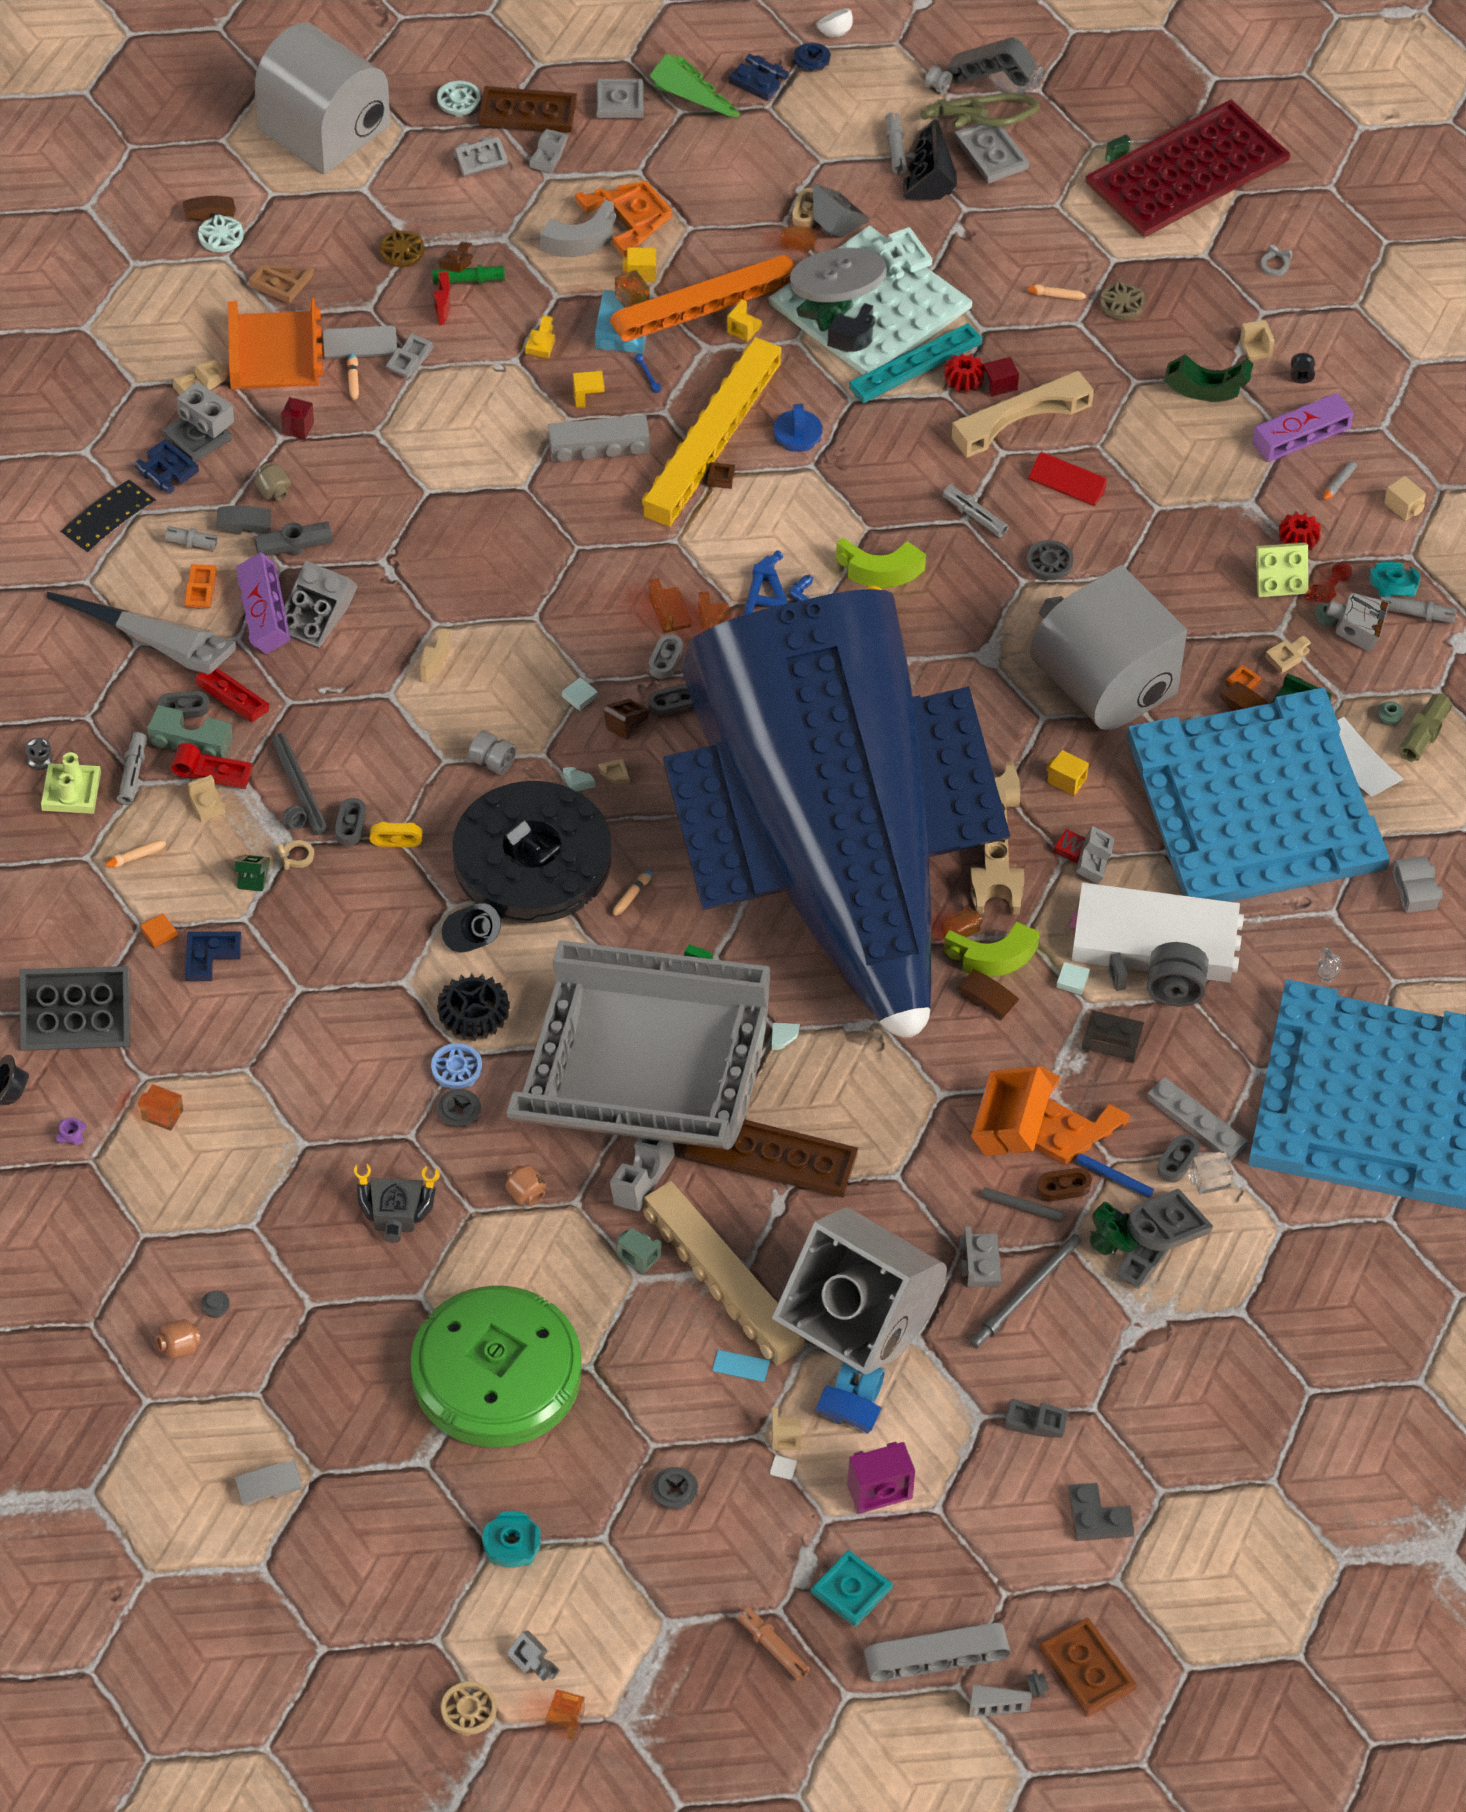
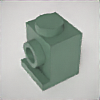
M631 1228L629 1231H623L617 1240L618 1257L641 1274H644L661 1257V1241L656 1239L652 1242L647 1234L639 1233L634 1228Z

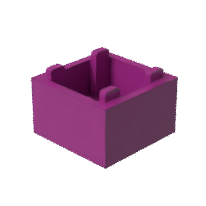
M891 1442L886 1447L865 1453L863 1451L855 1452L853 1456L849 1457L847 1486L858 1514L913 1499L915 1468L904 1442Z

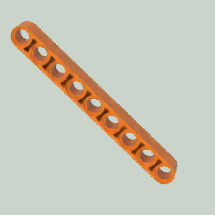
M781 255L616 311L610 317L609 323L622 341H631L736 305L742 299L748 301L780 290L791 282L790 274L796 265L788 255Z

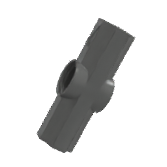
M328 521L306 526L295 522L288 523L283 526L281 531L254 536L257 554L261 552L265 556L283 552L291 556H297L303 553L305 548L333 542Z

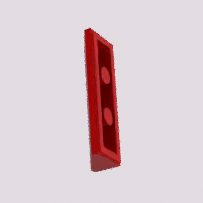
M1044 452L1039 453L1028 476V479L1092 506L1097 504L1106 490L1107 479Z

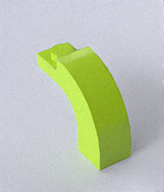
M844 537L836 544V559L841 565L848 567V578L864 586L873 585L879 588L897 587L914 580L925 571L926 554L908 541L896 551L887 555L868 554Z
M1016 921L1005 938L995 943L984 944L949 930L945 936L943 953L954 960L962 961V972L970 974L975 969L989 977L1002 976L1018 970L1032 958L1038 949L1040 932Z

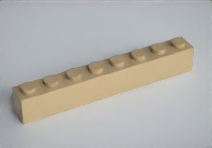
M672 1181L644 1197L643 1213L650 1224L654 1223L659 1228L662 1238L667 1243L671 1242L676 1248L679 1258L683 1262L687 1261L690 1264L696 1278L708 1285L710 1293L717 1301L721 1300L726 1306L729 1316L733 1320L737 1319L743 1326L746 1336L758 1343L766 1359H771L779 1366L804 1350L805 1338L772 1319L778 1306L775 1299Z

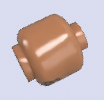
M516 1165L507 1173L508 1179L505 1183V1188L517 1204L533 1206L544 1197L546 1182L533 1166L525 1165L521 1167Z
M187 1319L163 1324L160 1329V1335L156 1336V1343L160 1352L164 1351L168 1358L175 1359L193 1354L197 1346L200 1345V1335L195 1324H191Z

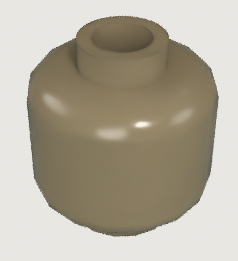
M267 463L256 471L254 484L265 499H276V501H279L288 495L291 480L280 465Z

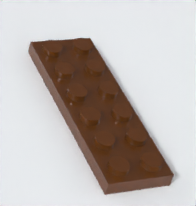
M745 1119L737 1140L730 1149L688 1144L685 1150L686 1159L844 1198L858 1155V1147Z

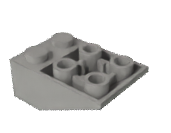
M305 561L284 607L290 636L320 648L348 609L358 585L348 577Z

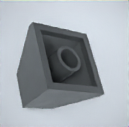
M816 183L814 184V219L821 225L820 230L830 237L832 235L844 237L869 221L870 218L842 193Z

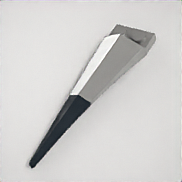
M47 592L48 599L115 626L156 648L188 669L211 674L236 651L235 641L221 636H213V631Z

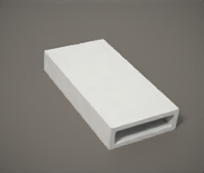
M1082 883L1072 962L1109 967L1111 954L1120 953L1126 969L1149 972L1151 952L1157 946L1169 942H1183L1199 947L1206 953L1209 959L1207 980L1230 983L1232 972L1237 973L1239 957H1235L1234 953L1235 951H1240L1242 936L1237 935V930H1242L1244 914H1239L1240 903Z

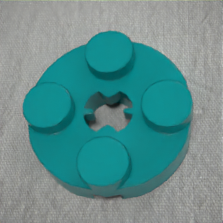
M1395 561L1377 563L1376 568H1371L1369 576L1371 585L1377 588V593L1383 597H1390L1392 594L1413 597L1416 595L1421 579L1416 569L1410 567L1409 571L1403 568V563Z
M502 1512L491 1523L488 1522L484 1528L483 1547L492 1564L508 1568L527 1566L534 1561V1557L540 1550L541 1533L539 1526L535 1525L529 1519V1516L523 1512ZM514 1534L515 1538L519 1541L515 1542V1544H508V1542L504 1541V1538L509 1539V1535Z

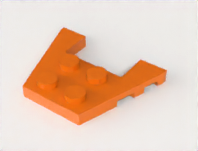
M648 181L619 185L618 189L605 191L604 188L596 189L595 193L584 195V192L575 194V201L586 214L600 208L605 199L614 202V212L629 229L613 237V245L623 257L627 256L628 248H637L672 217V209Z
M1039 1066V1069L1052 1085L1051 1095L1060 1083V1076ZM1049 1098L1034 1148L1066 1165L1077 1158L1080 1153L1083 1154L1092 1148V1144L1101 1138L1105 1139L1110 1136L1112 1131L1119 1126H1125L1130 1120V1114L1108 1104L1096 1122L1093 1123Z

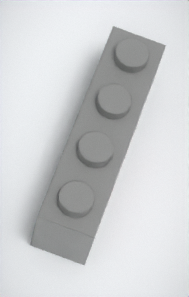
M646 415L548 424V441L552 462L650 453V436Z

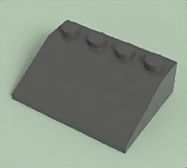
M128 966L20 969L21 1050L130 1047L131 969Z

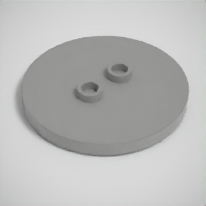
M838 248L823 251L802 260L791 271L790 280L793 291L804 299L816 302H839L854 299L873 291L884 281L887 270L885 260L876 252L862 248Z

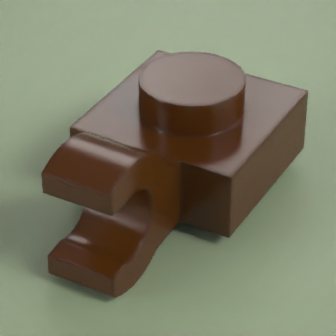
M460 242L458 250L447 252L445 256L439 259V269L461 272L468 267L473 258V254H468V249L472 246V243Z

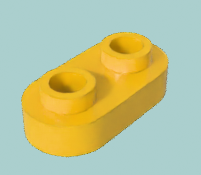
M379 822L370 828L369 839L372 844L379 847L411 848L421 844L423 831L419 826L411 822Z

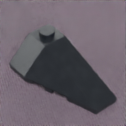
M935 118L918 132L912 151L916 155L913 161L908 164L910 175L905 177L903 181V197L906 199L940 200L945 195H950L956 189L957 173L939 121Z

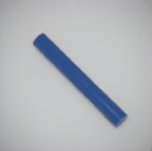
M1082 1153L1077 1158L1076 1163L1149 1199L1154 1192L1153 1188Z

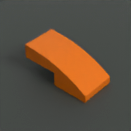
M191 564L185 607L211 608L217 575L216 565Z

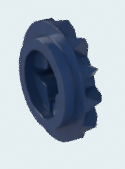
M814 42L802 44L794 52V61H796L797 67H803L804 71L812 69L813 72L816 69L823 70L824 66L829 65L831 58L827 47Z

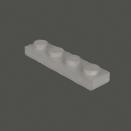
M1166 1077L1147 1093L1148 1101L1228 1163L1247 1147L1248 1140Z

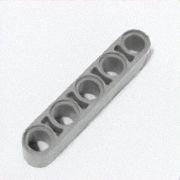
M990 1623L873 1644L864 1650L870 1679L874 1682H884L997 1662L1011 1654L1004 1625L1001 1623Z

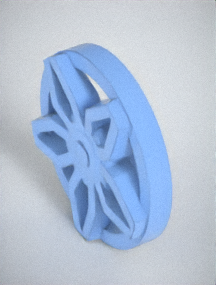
M453 1043L440 1048L434 1054L431 1061V1070L433 1077L442 1087L461 1089L471 1087L478 1080L482 1072V1060L479 1053L471 1046ZM462 1051L468 1052L473 1057H464ZM450 1052L449 1058H440L443 1054ZM477 1068L476 1072L472 1076L471 1071ZM437 1070L443 1072L442 1077L438 1074ZM466 1075L469 1079L466 1080L462 1076ZM452 1076L449 1080H446V1077Z

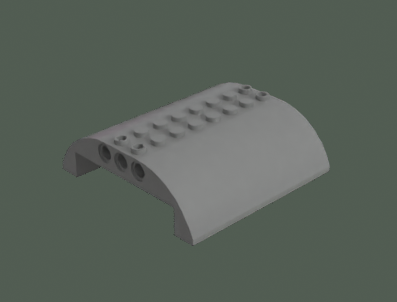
M559 940L553 958L556 977L555 987L523 1092L513 1091L506 1113L507 1118L516 1122L730 1149L740 1133L760 1061L768 1013L770 967Z

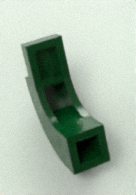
M1184 354L1168 363L1163 381L1186 397L1207 402H1222L1238 397L1240 387L1245 386L1251 379L1253 363L1246 358L1227 369L1210 370L1199 366Z

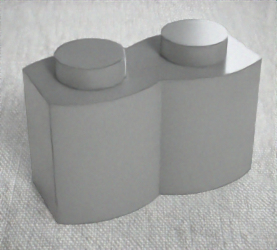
M1426 856L1395 860L1393 876L1400 892L1405 912L1412 913L1437 909L1443 894L1441 886L1437 885L1435 881L1434 865L1429 863Z

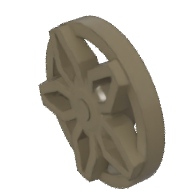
M1118 281L1102 291L1100 306L1112 318L1121 320L1132 319L1142 313L1145 306V296L1143 291L1136 286ZM1139 299H1140V301H1141L1140 306H1139V305L1137 304V302H1136V301H1138ZM1105 302L1112 304L1111 309L1107 307Z

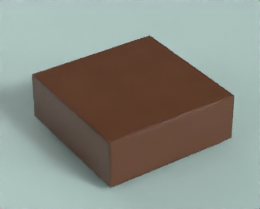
M710 462L707 487L732 489L735 465Z

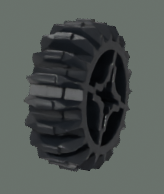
M471 972L469 978H465L461 974L459 981L451 979L450 986L444 985L442 993H439L437 1012L439 1013L441 1024H444L446 1031L452 1030L454 1037L462 1034L464 1041L468 1036H472L474 1041H476L478 1036L486 1039L488 1033L496 1035L497 1028H503L504 1021L509 1017L510 1002L508 1001L506 990H503L501 982L495 983L493 977L486 980L483 973L479 977H475ZM487 999L492 1002L493 1008L488 1006ZM453 1006L458 1007L461 1013L458 1014L457 1012H455Z

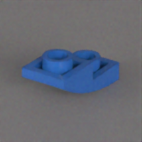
M826 1386L815 1410L838 1424L844 1420L868 1434L873 1429L882 1407L851 1392Z

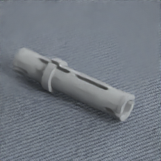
M893 112L885 116V121L887 124L886 139L889 141L892 171L897 174L898 167L899 174H904L907 171L903 145L904 130L901 128L900 115L895 113L896 120H894Z
M953 484L946 487L942 496L956 505L958 511L962 514L967 513L999 538L1006 534L1009 525L975 502L974 497L965 495Z
M1381 596V600L1391 603L1388 605L1387 611L1424 617L1426 621L1434 619L1454 624L1457 608L1435 605V602L1432 601L1424 603L1394 596Z
M140 732L131 734L129 749L124 755L125 767L117 796V801L123 805H131L134 802L140 767L145 761L143 753L147 736Z

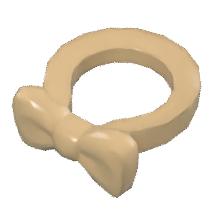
M294 840L284 847L282 843L277 844V851L285 870H289V867L304 868L313 862L314 849L308 842ZM294 847H303L309 852L308 857L302 861L288 859L286 854Z

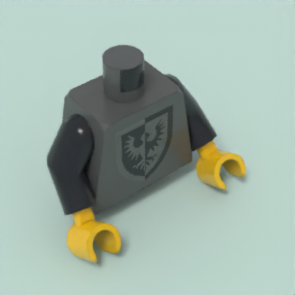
M367 1164V1174L360 1176L357 1173L356 1165L354 1174L359 1178V1183L357 1184L358 1205L367 1220L374 1221L375 1230L385 1231L384 1239L391 1243L399 1242L401 1232H413L416 1223L422 1222L432 1211L436 1187L433 1185L440 1178V1171L437 1168L432 1179L427 1177L428 1167L423 1168L422 1177L426 1181L425 1185H423V1180L371 1178L369 1183L367 1177L370 1175V1166Z

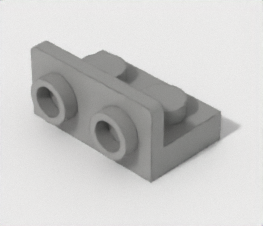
M489 136L482 138L475 144H470L469 142L460 144L453 154L454 161L457 160L463 178L505 167L509 163L500 137L492 138Z
M965 1226L964 1236H959V1252L965 1254V1260H961V1276L966 1277L967 1287H1001L997 1233L971 1234V1226Z

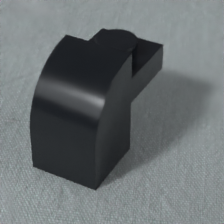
M864 303L856 319L837 313L828 329L827 346L845 352H857L867 348L872 343L873 327L876 317L873 316V305Z

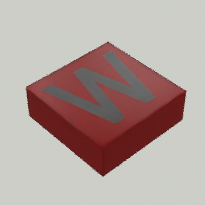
M1066 829L1054 846L1053 853L1077 863L1086 838Z

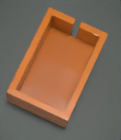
M1038 1066L990 1071L971 1138L985 1156L1007 1154L1008 1150L1012 1154L1034 1151L1052 1088L1051 1083Z

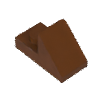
M630 698L605 705L606 728L627 740L634 723L646 720L650 710Z

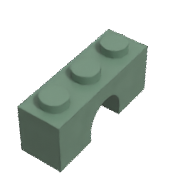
M161 705L157 706L147 728L149 744L158 748L176 751L179 744L191 743L199 748L201 754L225 758L233 740L232 726L229 722L207 717L200 728L188 730L184 728L183 711Z

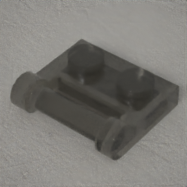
M1092 1010L1081 1051L1086 1053L1094 1051L1126 1059L1125 1062L1134 1063L1144 1022ZM1093 1039H1094V1040H1098V1041H1103V1042L1111 1043V1044H1115V1045H1110V1044H1106V1043H1102V1042L1093 1041Z

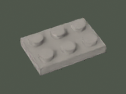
M975 124L954 133V139L988 184L1029 169L1030 162L1003 127Z

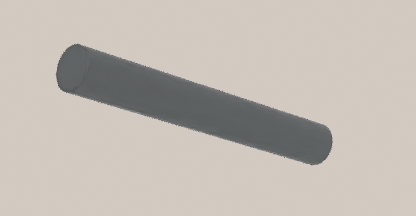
M986 1187L982 1193V1198L1058 1222H1061L1064 1214L1063 1211Z

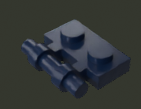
M749 53L745 61L751 65L748 66L741 63L730 74L729 83L768 101L780 88V81L777 79L786 80L789 72L777 63L771 64L765 61L764 57L760 55L754 56ZM762 69V70L768 72V74L766 75V74L760 72V70Z
M166 439L147 451V458L149 460L146 463L139 459L134 464L141 476L145 479L149 478L154 482V486L160 491L164 490L168 494H171L175 489L170 483L171 481L175 480L181 485L199 472L198 465ZM160 468L164 472L159 474L155 470Z

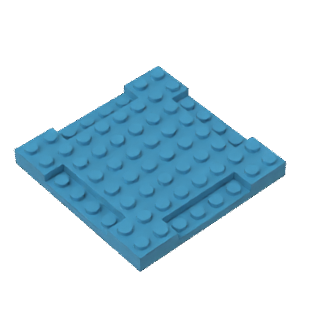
M1325 687L1276 697L1275 703L1185 721H1179L1178 717L1128 727L1126 738L1182 896L1232 902L1387 870L1390 857L1374 815H1369L1339 736L1341 729Z
M1286 979L1248 1166L1466 1209V1015L1445 1011L1442 1017L1337 996L1338 989Z

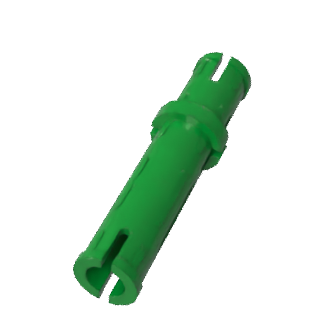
M478 265L475 268H465L461 272L432 269L433 285L439 284L438 273L448 271L450 283L479 282V284H484V281H505L504 265L493 267Z

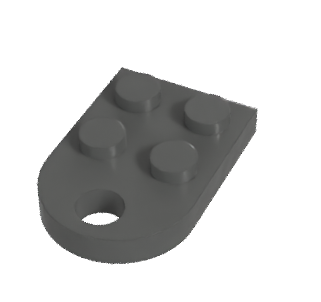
M1179 1188L1136 1205L1127 1219V1228L1130 1235L1142 1246L1156 1251H1167L1210 1234L1213 1225ZM1140 1228H1144L1148 1230L1150 1233H1146L1142 1231Z

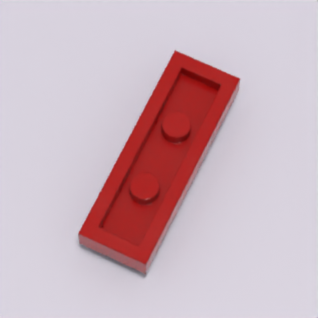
M218 668L211 674L201 672L196 676V685L251 723L269 712L270 704Z

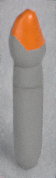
M1356 461L1347 464L1331 485L1325 489L1323 499H1331L1335 496L1337 490L1355 471L1357 467Z

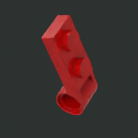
M181 743L178 745L171 765L172 772L180 777L196 780L212 775L215 784L246 789L253 770L252 763L201 754L199 748L191 743Z

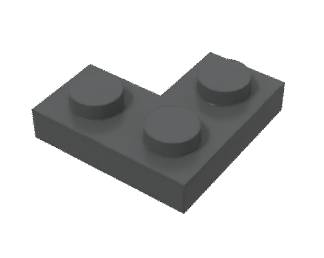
M1098 1483L1069 1485L1068 1492L1076 1541L1134 1536L1130 1506L1102 1508Z

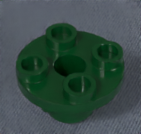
M1103 1202L1092 1214L1093 1222L1097 1229L1096 1231H1090L1092 1234L1090 1236V1244L1102 1255L1115 1254L1117 1249L1131 1252L1139 1243L1130 1235L1127 1228V1219L1130 1214L1121 1213L1108 1202Z

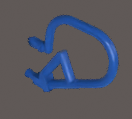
M776 550L770 557L766 556L758 564H754L752 583L743 615L752 613L755 605L775 607L787 604L788 600L774 569L775 564L783 558V554L779 550ZM811 574L804 575L798 582L793 584L794 586L789 590V594L797 601L810 599L803 592L805 588L812 584L813 576ZM762 580L770 582L775 598L758 595Z

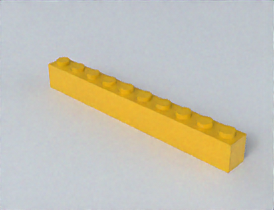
M756 337L750 345H746L741 359L735 361L730 375L724 377L719 391L711 396L706 410L703 409L700 412L696 425H692L689 428L685 441L678 444L674 457L668 459L663 473L657 475L650 492L647 491L644 494L641 503L644 506V517L671 527L708 472L710 462H715L781 364L780 346Z

